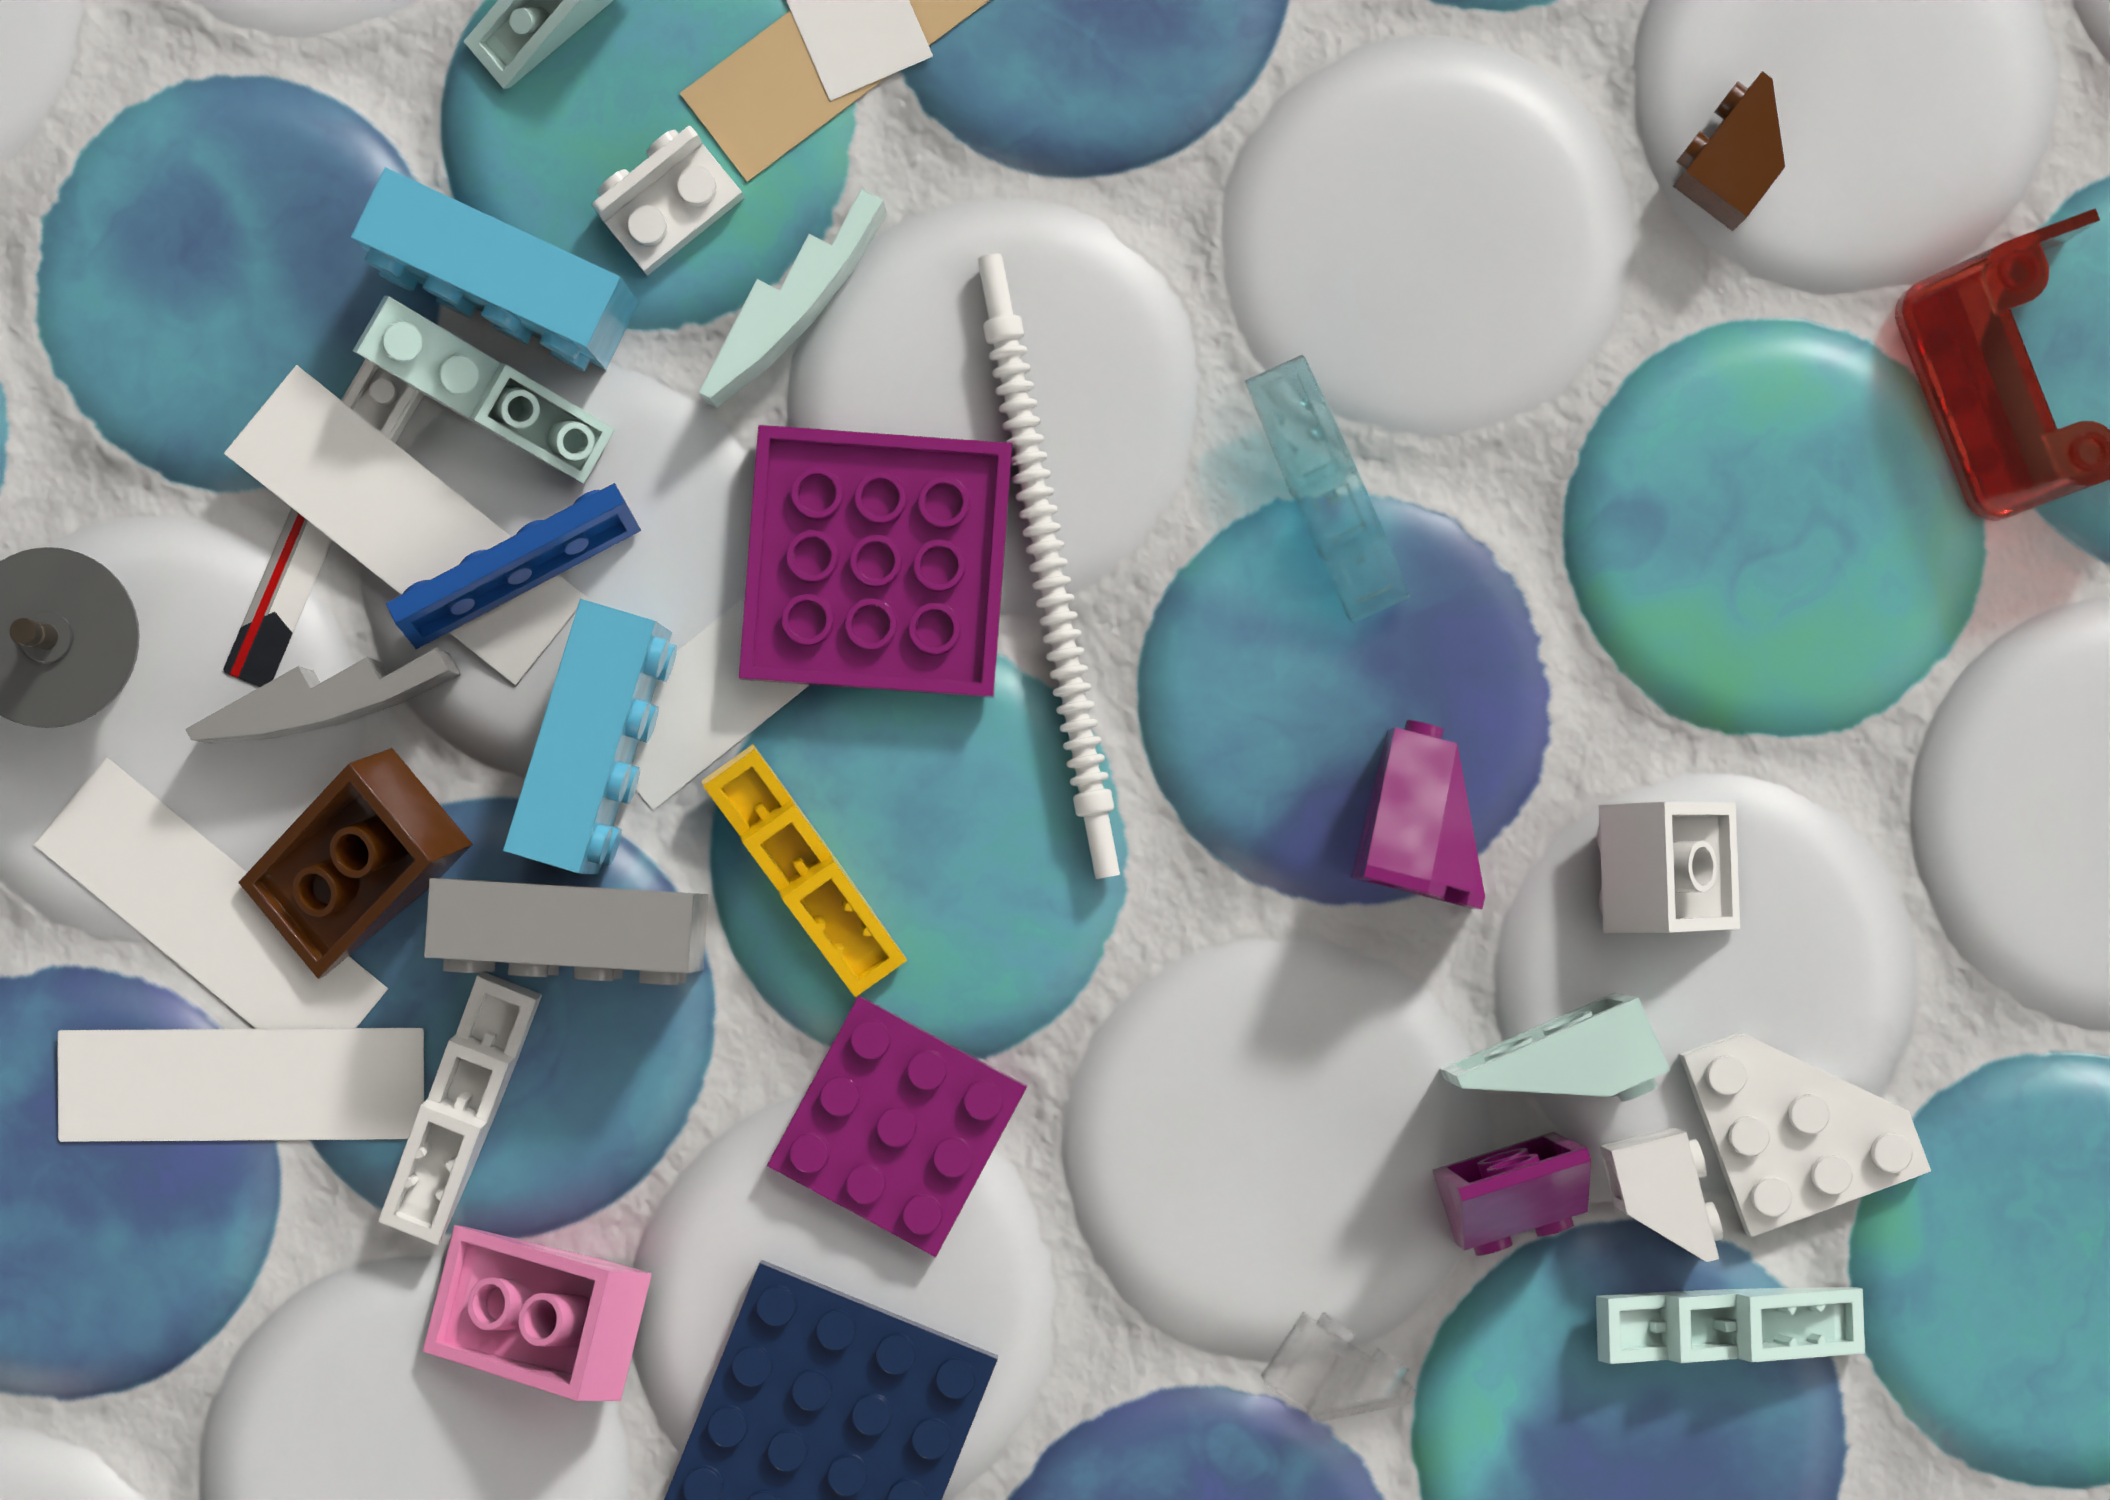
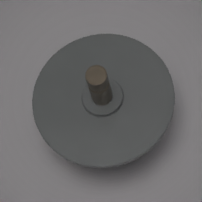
M53 547L34 548L18 552L1 560L0 716L26 726L57 728L73 725L96 715L106 708L123 690L133 672L138 656L139 622L134 604L121 581L103 564L89 556L69 549Z

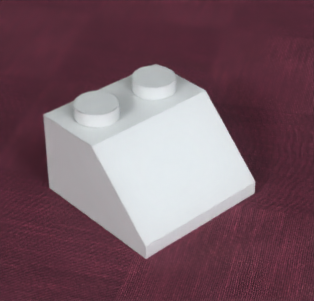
M1649 802L1599 805L1600 824L1597 829V843L1601 853L1602 888L1599 893V907L1603 915V933H1673L1740 929L1736 802Z

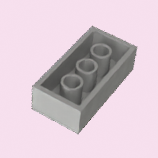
M430 878L424 958L444 959L443 971L483 973V971H495V962L509 963L508 975L548 977V975H559V966H574L573 979L613 981V979H623L624 969L640 970L639 983L678 985V983H686L687 973L704 970L709 894Z

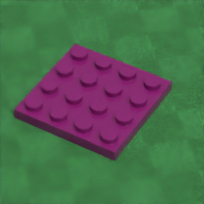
M758 425L739 679L994 698L1012 443Z

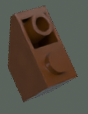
M1763 71L1748 88L1737 81L1714 111L1723 121L1709 138L1699 131L1676 161L1685 168V171L1673 187L1731 231H1734L1749 216L1785 168L1773 79Z

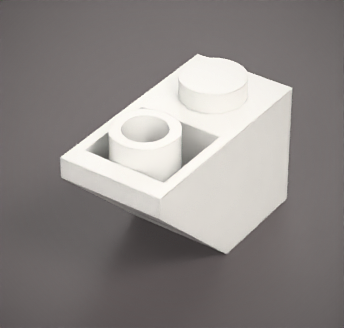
M1672 1127L1600 1145L1615 1208L1706 1262L1719 1259L1715 1241L1723 1239V1230L1713 1202L1705 1203L1699 1178L1707 1176V1169L1701 1147L1696 1139L1689 1140L1687 1132Z

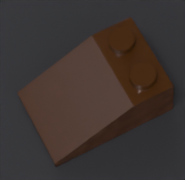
M390 748L349 763L238 883L313 974L320 979L331 972L427 891L430 878H441L473 844L395 750Z

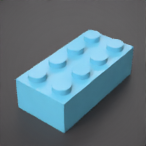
M384 167L351 236L367 252L364 261L380 270L379 275L388 281L410 291H414L419 282L423 284L422 288L437 297L436 302L468 318H471L475 309L482 312L481 316L494 323L493 328L526 345H528L532 336L541 339L539 342L541 345L552 350L551 356L581 371L586 370L589 362L607 370L639 303L620 276Z
M579 600L503 851L580 874H599L602 863L612 864L622 834V829L614 827L621 802L630 804L640 776V767L632 765L639 741L649 742L658 717L659 707L651 704L658 680L667 682L677 654V645L669 643L672 635L670 630L657 621L587 600Z

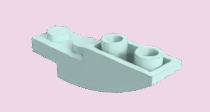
M384 295L353 349L354 353L401 379L405 384L583 484L615 430L613 427L509 365L500 363L389 296Z

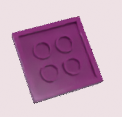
M859 995L767 1166L936 1257L1027 1089V1085Z

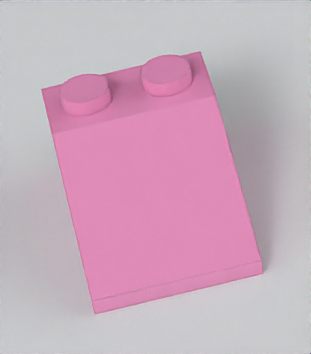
M454 1225L422 1352L575 1401H621L652 1274L592 1256Z

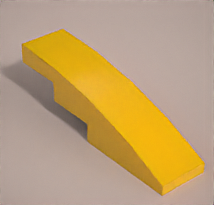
M754 744L701 780L705 790L739 834L744 846L779 891L781 899L855 998L907 961L865 898Z

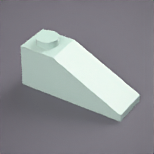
M498 0L463 42L503 89L511 88L614 0Z

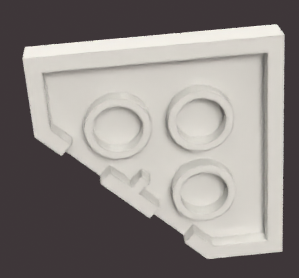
M1735 1033L1679 1054L1744 1232L1750 1237L1931 1172L1910 1112L1898 1105L1743 1033Z

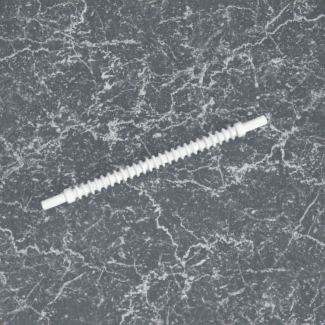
M988 254L978 258L989 320L984 322L983 328L986 342L994 345L995 350L989 353V358L992 361L998 362V368L993 370L992 375L994 378L1001 379L1002 385L996 388V394L1005 398V403L999 406V411L1008 415V421L1003 423L1002 428L1004 431H1010L1012 434V438L1006 441V443H1012V449L1015 451V456L1011 458V466L1018 468V474L1013 476L1012 480L1013 483L1021 484L1022 492L1016 495V500L1024 502L1025 510L1019 513V517L1028 521L1029 527L1023 530V536L1031 537L1032 545L1026 548V553L1035 557V563L1031 564L1029 569L1031 572L1038 573L1039 580L1033 583V589L1041 590L1042 598L1036 601V606L1045 610V616L1040 618L1039 622L1042 626H1048L1049 634L1043 637V642L1050 643L1052 646V652L1048 653L1046 658L1048 661H1054L1056 669L1050 672V677L1058 679L1059 687L1053 690V695L1061 697L1062 705L1057 707L1056 711L1059 715H1065L1066 723L1060 726V731L1068 732L1069 741L1063 744V748L1071 750L1073 759L1067 761V767L1075 768L1076 777L1070 779V784L1078 786L1079 794L1073 797L1075 812L1077 816L1084 817L1095 879L1120 875L1108 812L1114 809L1113 797L1110 789L1103 788L1102 781L1108 779V773L1100 772L1099 763L1105 760V756L1097 754L1095 746L1101 743V738L1093 736L1092 728L1098 725V720L1090 718L1089 710L1094 708L1095 703L1087 700L1085 697V692L1091 689V684L1083 683L1082 674L1088 671V667L1080 665L1079 656L1084 654V648L1077 647L1075 644V639L1081 636V631L1073 629L1072 621L1077 619L1078 614L1075 611H1070L1068 608V603L1074 601V595L1066 594L1065 585L1070 584L1071 578L1063 576L1062 568L1068 564V561L1065 558H1060L1058 555V550L1064 547V542L1056 540L1055 532L1061 529V525L1052 521L1051 515L1057 512V506L1049 505L1048 497L1054 494V489L1046 487L1045 479L1051 476V472L1048 469H1042L1041 462L1047 459V453L1038 449V444L1044 441V436L1035 433V426L1039 425L1041 420L1038 416H1032L1031 409L1037 406V400L1029 398L1028 391L1034 388V384L1032 381L1025 380V374L1031 368L1029 364L1022 363L1021 356L1027 353V348L1019 345L1018 340L1024 337L1022 320L1020 316L1013 315L1002 254Z

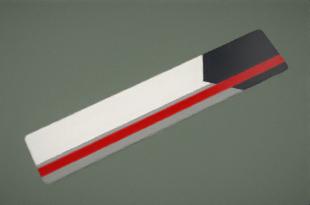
M293 508L289 512L223 668L225 673L258 687L274 680L332 543L331 538Z

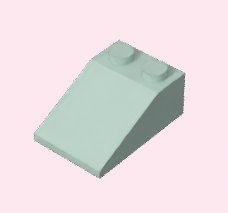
M1617 993L1610 994L1440 1068L1445 1081L1462 1089L1603 1097L1619 1095L1621 1102L1635 1099L1653 1091L1658 1087L1654 1078L1671 1071L1639 997Z

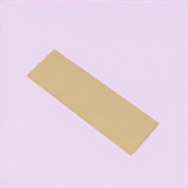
M990 0L909 1L930 46ZM790 10L680 92V95L748 182L887 77L830 101Z

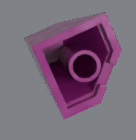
M1406 720L1404 729L1394 727L1387 731L1350 878L1471 909H1483L1485 892L1458 744L1443 740L1444 729L1424 722Z

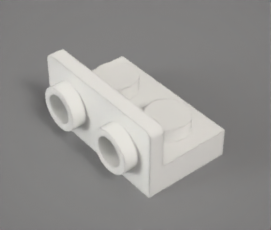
M691 126L686 127L680 133L676 130H670L660 136L648 148L646 154L649 158L630 173L623 169L610 176L599 187L597 194L600 197L591 205L603 223L647 276L745 198L742 191L703 145L699 135Z

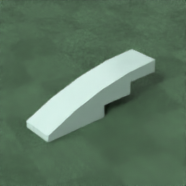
M860 189L832 245L808 234L780 290L758 279L756 280L699 391V394L707 404L715 408L724 404L766 371L814 323L852 274L884 221L887 212L883 199Z
M1857 1287L1719 1289L1596 1296L1598 1361L1608 1364L1658 1360L1692 1363L1729 1359L1764 1362L1865 1353L1863 1289Z

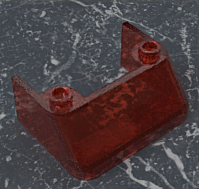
M2096 208L2003 242L1927 277L1908 288L1897 301L1895 308L1897 327L1962 494L1971 511L1983 519L1990 521L2004 520L2110 480V430L2106 426L2094 421H2080L2057 429L2011 309L2034 300L2045 289L2049 279V266L2043 251L2066 243L2100 221Z

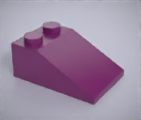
M1555 1132L1432 1170L1455 1243L1464 1251L1474 1248L1476 1256L1504 1250L1513 1245L1510 1236L1531 1229H1535L1537 1236H1547L1562 1232L1574 1226L1573 1216L1588 1212L1591 1158L1588 1149Z

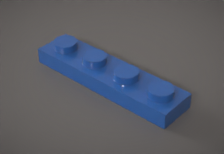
M613 483L602 490H593L583 494L573 505L545 520H536L526 524L516 535L488 550H479L469 554L459 565L435 578L412 584L402 595L387 602L386 606L395 624L417 650L640 532L641 529L618 487Z

